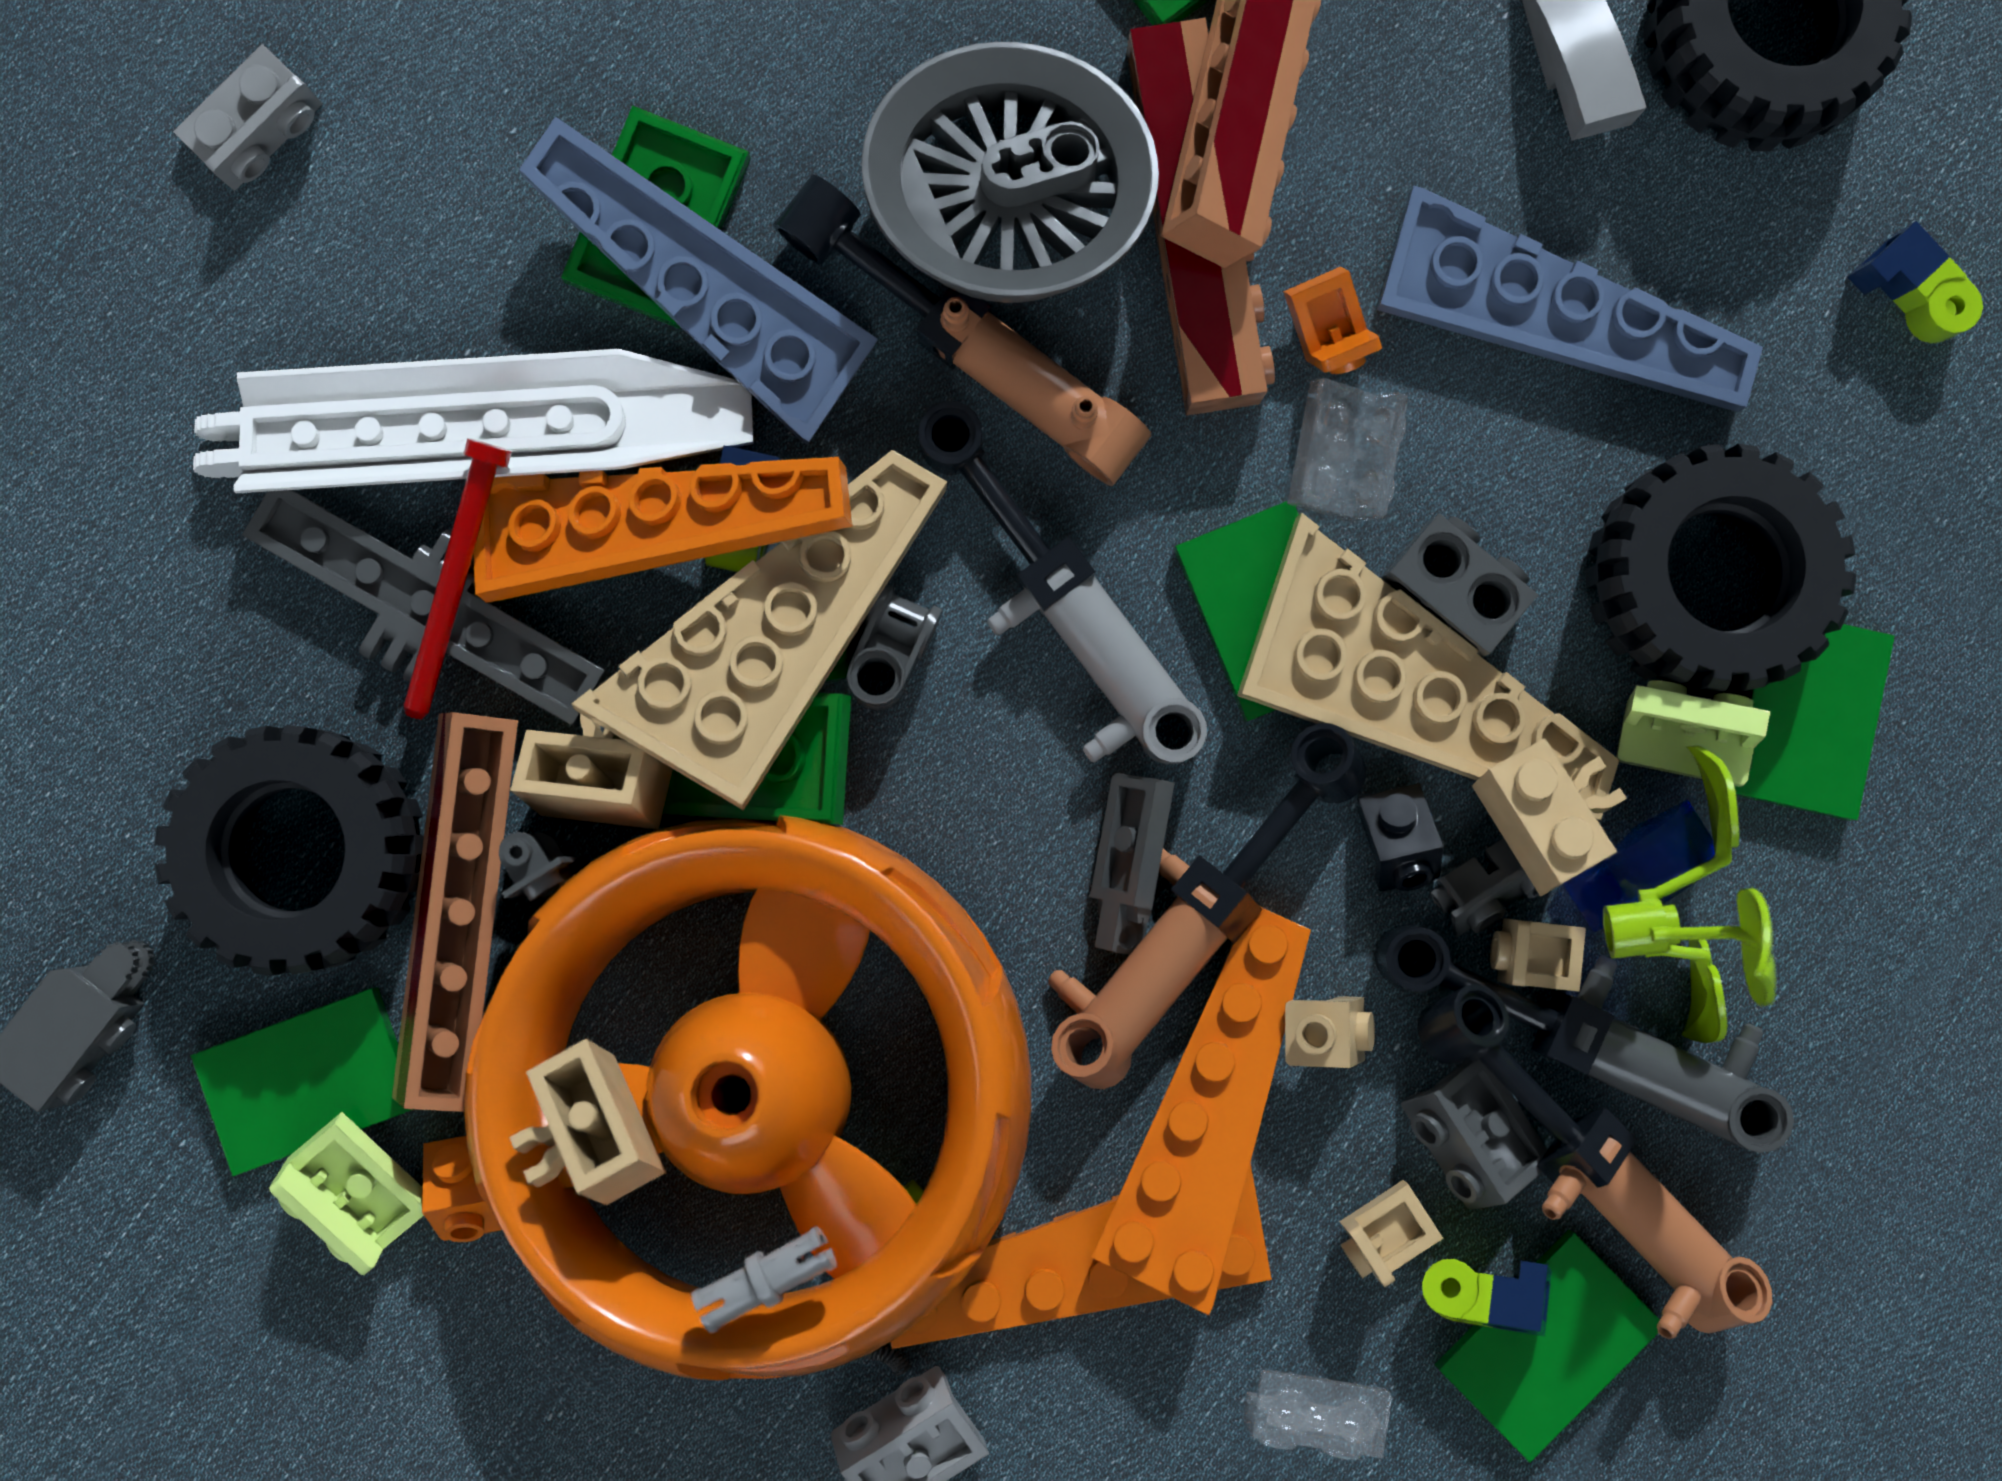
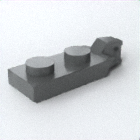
M1121 773L1112 775L1090 897L1098 899V913L1100 914L1094 946L1096 948L1130 955L1144 938L1147 922L1151 915L1150 909L1153 906L1174 782Z

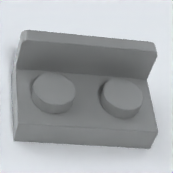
M261 44L173 132L217 177L232 190L236 191L243 183L255 180L265 171L270 162V156L288 138L298 137L308 129L314 119V112L323 103L301 79L294 75L274 54Z
M939 1366L932 1367L920 1376L910 1378L899 1389L869 1408L852 1414L830 1434L840 1473L846 1481H947L989 1455L983 1436L953 1396L947 1377Z

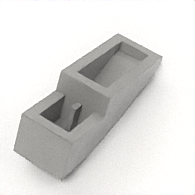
M1522 0L1547 89H1557L1571 140L1632 125L1647 107L1629 53L1606 0Z

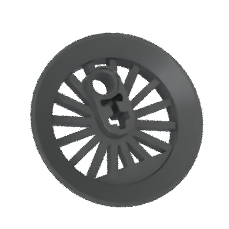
M1019 42L973 44L956 48L925 61L907 73L884 96L872 116L863 143L862 181L865 197L878 227L889 243L906 260L931 278L959 293L986 301L1002 303L1036 301L1072 290L1098 278L1127 255L1139 240L1152 214L1158 190L1159 170L1154 140L1146 121L1130 97L1113 80L1087 62L1070 54L1035 44ZM1004 110V140L997 142L984 112ZM1017 111L1037 115L1029 132L1016 136ZM966 117L978 146L952 121ZM930 135H933L950 152L924 141ZM922 169L932 173H923ZM1107 174L1110 183L1094 182V179L1097 176ZM1084 207L1110 208L1113 210L1108 218ZM999 224H1001L1000 269L979 266L978 264ZM1014 227L1033 269L1013 270ZM977 229L961 259L955 245ZM1068 229L1090 237L1093 240L1085 246ZM1040 236L1065 259L1052 264Z

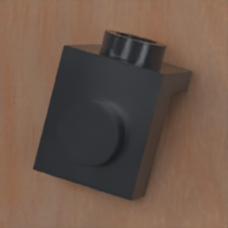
M1420 783L1358 797L1357 811L1376 862L1375 880L1379 891L1384 892L1392 889L1412 891L1440 877L1443 844Z

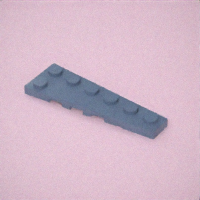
M555 116L520 167L521 176L799 440L808 445L878 339Z
M1413 186L1410 190L1376 310L1731 411L1739 412L1747 407L1763 349L1762 346L1685 310L1674 309L1668 306L1664 300L1636 287L1629 290L1597 275L1599 270L1578 260L1572 263L1542 249V243L1520 234L1516 237L1485 222L1486 217L1418 186Z

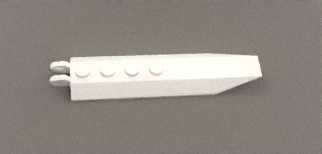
M622 349L238 372L237 382L243 407H240V412L201 415L195 419L194 433H196L195 436H199L200 439L203 438L205 441H239V448L207 450L206 452L200 451V453H195L193 470L198 475H203L204 477H239L234 484L233 491L235 493L467 479L472 461L471 457L463 455L467 438L512 451L508 467L498 466L495 477L626 469L723 450V445L736 448L754 444L752 394L736 379Z

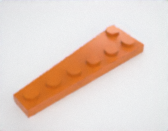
M839 457L757 461L746 465H734L732 463L700 465L696 471L666 472L662 467L639 468V474L608 476L601 470L579 472V477L549 479L545 474L495 477L473 553L475 595L484 602L490 603L852 527L846 467Z
M1262 908L1263 910L1231 948L1091 1258L1207 1315L1210 1314L1214 1305L1285 1032V1005L1288 1001L1293 1000L1311 929Z
M1251 1163L1218 1290L1272 1280ZM1119 1195L1111 1197L1112 1199L1078 1212L1074 1210L1055 1217L1053 1221L1017 1234L1013 1232L991 1240L960 1284L931 1313L904 1334L892 1340L891 1347L896 1349L1165 1300L1172 1297L1091 1258Z

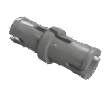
M815 1226L808 1233L792 1240L766 1256L761 1251H758L745 1258V1267L702 1289L694 1290L692 1292V1301L696 1311L720 1299L725 1301L724 1305L700 1317L705 1328L709 1332L714 1333L721 1326L763 1303L768 1308H771L784 1300V1292L827 1270L831 1271L836 1268L837 1262L832 1248L807 1261L803 1258L806 1253L828 1242L821 1229Z

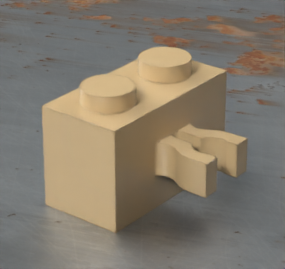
M580 714V723L583 729V736L526 730L510 791L539 815L659 829L673 771L671 767L604 728V732H602L599 724Z
M1546 738L1490 768L1472 785L1540 897L1617 852L1593 813L1606 812L1627 799L1620 788L1605 797L1593 794L1584 799L1580 791L1588 786L1590 777L1606 768L1600 756L1591 760L1577 770L1573 777L1570 778Z
M584 1039L526 1071L548 1126L526 1128L509 1137L515 1150L524 1154L540 1144L552 1147L544 1152V1157L538 1165L523 1171L528 1184L539 1188L556 1178L564 1166H566L577 1194L608 1205L666 1173L615 1055L588 1039Z

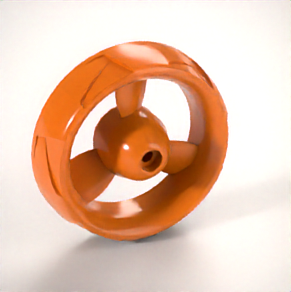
M779 815L778 821L737 818L699 819L655 830L614 848L592 861L566 881L531 917L528 923V936L519 946L501 976L473 1039L465 1075L464 1116L467 1147L475 1183L481 1198L493 1209L510 1245L529 1270L533 1280L552 1306L576 1329L614 1353L646 1367L680 1377L720 1381L725 1379H770L785 1376H802L841 1366L879 1349L904 1334L931 1313L960 1284L988 1246L1005 1215L1018 1183L1027 1148L1031 1118V1066L1027 1036L1020 1010L1003 966L985 935L965 909L936 880L907 858L876 840L839 825L823 824ZM755 892L750 900L741 931L738 954V993L713 998L691 1009L682 1016L663 1037L656 1049L650 1067L618 1063L658 1154L664 1152L668 1159L687 1177L717 1191L733 1194H753L780 1187L787 1209L800 1236L817 1226L828 1240L827 1243L810 1251L813 1257L831 1248L835 1255L837 1267L831 1271H825L833 1279L813 1287L783 1293L784 1300L771 1308H768L763 1303L711 1333L705 1328L700 1317L724 1305V1299H720L696 1311L692 1301V1292L700 1287L687 1284L663 1273L626 1247L604 1224L589 1203L587 1197L577 1194L566 1166H564L556 1178L539 1188L528 1184L523 1171L538 1165L544 1157V1152L552 1147L540 1144L524 1154L513 1148L509 1137L526 1128L548 1126L526 1071L566 1049L572 1025L589 990L609 962L632 939L662 918L694 903L724 895ZM870 931L876 934L900 958L915 978L933 1013L945 1052L948 1076V1110L945 1133L938 1160L927 1187L917 1204L896 1178L879 1163L853 1145L840 1139L851 1105L852 1085L850 1070L840 1043L830 1028L822 1021V1018L833 1007L850 983L863 957ZM742 1078L747 1081L751 1089V1099L747 1107L740 1103L737 1095L738 1084Z

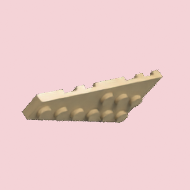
M891 450L848 484L852 527L782 541L758 561L754 562L752 560L673 623L674 627L642 653L637 651L619 665L620 670L594 691L589 689L571 703L574 710L744 810L946 492L947 481L896 451Z
M1301 513L1295 518L1237 696L1315 724L1332 723L1343 728L1349 736L1476 781L1490 768L1546 738L1570 778L1585 764L1600 756L1606 768L1590 777L1588 786L1580 791V794L1584 799L1593 794L1600 797L1609 795L1619 764L1617 757L1560 713L1554 714L1524 690L1525 686L1509 673H1501L1477 654L1478 649L1401 589L1396 591L1366 568V562L1348 548L1343 550L1318 530L1320 526L1306 515ZM1593 813L1597 820L1602 819L1603 813Z

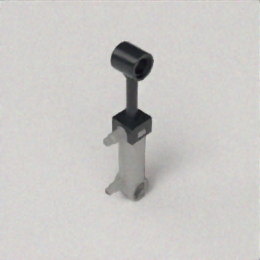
M943 401L932 406L923 415L919 425L920 448L926 463L935 471L946 475L962 473L1030 564L1017 574V584L1022 591L1000 606L998 612L987 620L990 629L995 635H1001L1009 628H1015L1037 610L1042 617L1046 616L1120 715L1094 735V739L1083 746V752L1091 762H1097L1105 755H1111L1134 736L1138 738L1144 752L1156 762L1165 765L1179 764L1194 757L1203 747L1207 737V724L1201 710L1188 701L1096 579L1094 576L1096 571L1071 538L1068 536L1050 549L981 458L985 451L982 449V425L977 414L967 405L957 401ZM946 425H956L967 432L969 439L961 450L945 452L934 444L933 438L935 433ZM1175 715L1186 722L1189 728V737L1187 743L1181 749L1171 750L1164 747L1158 741L1155 728L1162 716Z

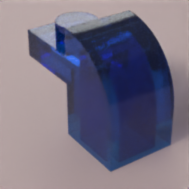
M1687 799L1633 827L1620 844L1614 846L1617 850L1616 853L1565 882L1563 886L1595 933L1603 929L1604 906L1639 902L1638 890L1655 888L1711 860L1715 855L1713 839ZM1694 883L1660 899L1661 903L1664 904Z

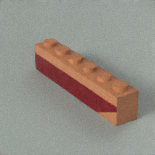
M1321 0L1216 1L1161 237L1223 268L1232 265L1251 253L1257 252L1264 245L1272 226L1269 212L1274 190L1278 186L1284 172V162L1281 158L1286 136L1297 114V107L1294 104L1299 78L1303 74L1309 60V52L1306 49L1311 24L1319 12Z
M1206 17L1130 29L1126 51L1134 103L1148 125L1158 158V190L1152 213L1186 416L1258 405L1267 393V385L1274 384L1275 382L1272 352L1269 346L1260 347L1256 324L1264 322L1265 317L1262 291L1259 284L1250 285L1246 262L1254 260V253L1223 268L1161 237L1207 44L1208 29Z
M456 712L439 714L392 1098L404 1109L464 1112L466 1069L473 1039L483 1016L501 867L499 847L505 833L518 720Z

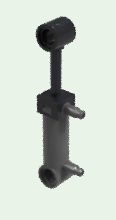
M1412 925L1395 926L1386 931L1377 942L1374 954L1376 967L1382 977L1392 985L1415 992L1434 989L1437 985H1441L1454 992L1467 985L1479 984L1486 986L1498 994L1505 1004L1509 1018L1539 1031L1531 1050L1710 1132L1727 1142L1747 1150L1763 1153L1774 1151L1784 1145L1792 1133L1794 1119L1792 1108L1787 1100L1775 1090L1762 1087L1747 1079L1760 1050L1758 1045L1764 1034L1762 1029L1749 1023L1743 1025L1739 1036L1734 1039L1723 1066L1720 1067L1636 1028L1601 1009L1612 986L1613 975L1618 966L1617 961L1604 955L1598 957L1593 969L1589 970L1577 998L1556 992L1548 1008L1452 963L1448 946L1443 938L1433 930ZM1411 940H1417L1425 949V964L1417 973L1406 975L1399 967L1398 954L1404 944ZM1756 1101L1760 1110L1759 1121L1754 1128L1744 1132L1740 1123L1741 1111L1746 1104Z

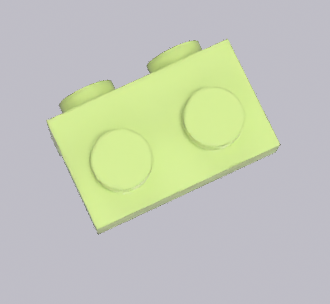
M1653 680L1648 682L1647 687L1636 685L1626 704L1616 754L1620 763L1702 779L1694 756L1686 748L1687 746L1699 745L1719 757L1725 763L1731 774L1734 786H1743L1748 781L1753 750L1766 737L1770 711L1753 708V700L1735 694L1718 693L1713 695V700L1686 695L1687 688L1673 682Z
M343 1112L338 1114L287 1158L269 1187L270 1192L278 1199L281 1207L287 1214L305 1223L326 1243L334 1257L348 1263L361 1275L367 1274L375 1267L385 1247L424 1216L422 1213L423 1187Z

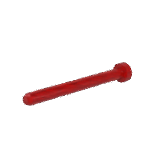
M467 438L463 455L471 457L472 461L404 702L405 714L415 719H423L430 711L497 467H508L512 451Z

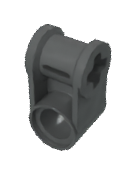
M888 584L885 586L870 610L862 632L863 636L848 667L847 679L849 689L858 704L868 710L883 711L890 709L899 702L904 695L918 661L922 660L933 638L943 613L942 608L935 605L930 609L924 608L895 595L893 586ZM881 664L887 666L894 673V685L888 692L882 695L867 694L859 686L860 675L870 665Z

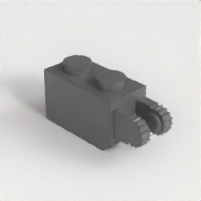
M131 940L124 943L113 942V944L106 945V949H102L101 955H97L89 966L49 971L0 1033V1084L36 1112L63 1105L71 1106L80 1100L96 1080V1075L91 1072L105 1053L108 1055L113 1054L122 1047L136 1028V1024L131 1020L144 1005V1002L134 994L148 977L147 972L153 971L152 966L156 964L154 958L157 956L153 954L154 949L149 947L150 944H144L143 940Z

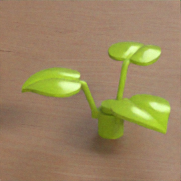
M1699 745L1687 746L1686 748L1694 756L1703 780L1709 807L1715 855L1711 860L1655 888L1638 890L1639 902L1604 906L1603 928L1607 949L1612 959L1645 955V957L1668 956L1690 959L1691 1006L1682 1036L1700 1043H1714L1723 1040L1727 1034V1012L1721 978L1717 968L1712 963L1706 939H1735L1741 942L1743 970L1748 990L1753 1000L1760 1006H1769L1774 1002L1776 970L1772 955L1773 933L1771 918L1766 901L1757 889L1746 888L1741 889L1737 893L1740 926L1680 927L1676 907L1673 904L1663 906L1660 899L1728 866L1732 862V848L1739 846L1738 806L1731 774L1719 757ZM1681 940H1689V947L1676 944H1680Z

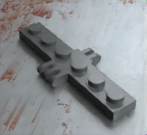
M293 490L268 491L242 536L378 613L377 619L360 646L359 654L369 660H373L380 653L386 641L391 642L382 659L381 667L392 673H395L400 668L408 653L414 655L403 674V679L410 683L452 531L446 529L440 535L433 549L425 544L420 546L411 559ZM472 557L446 653L570 725L577 727L580 722V713L574 710L571 703L589 689L594 691L599 687L609 672L474 595L475 581L474 573L472 572L474 557Z

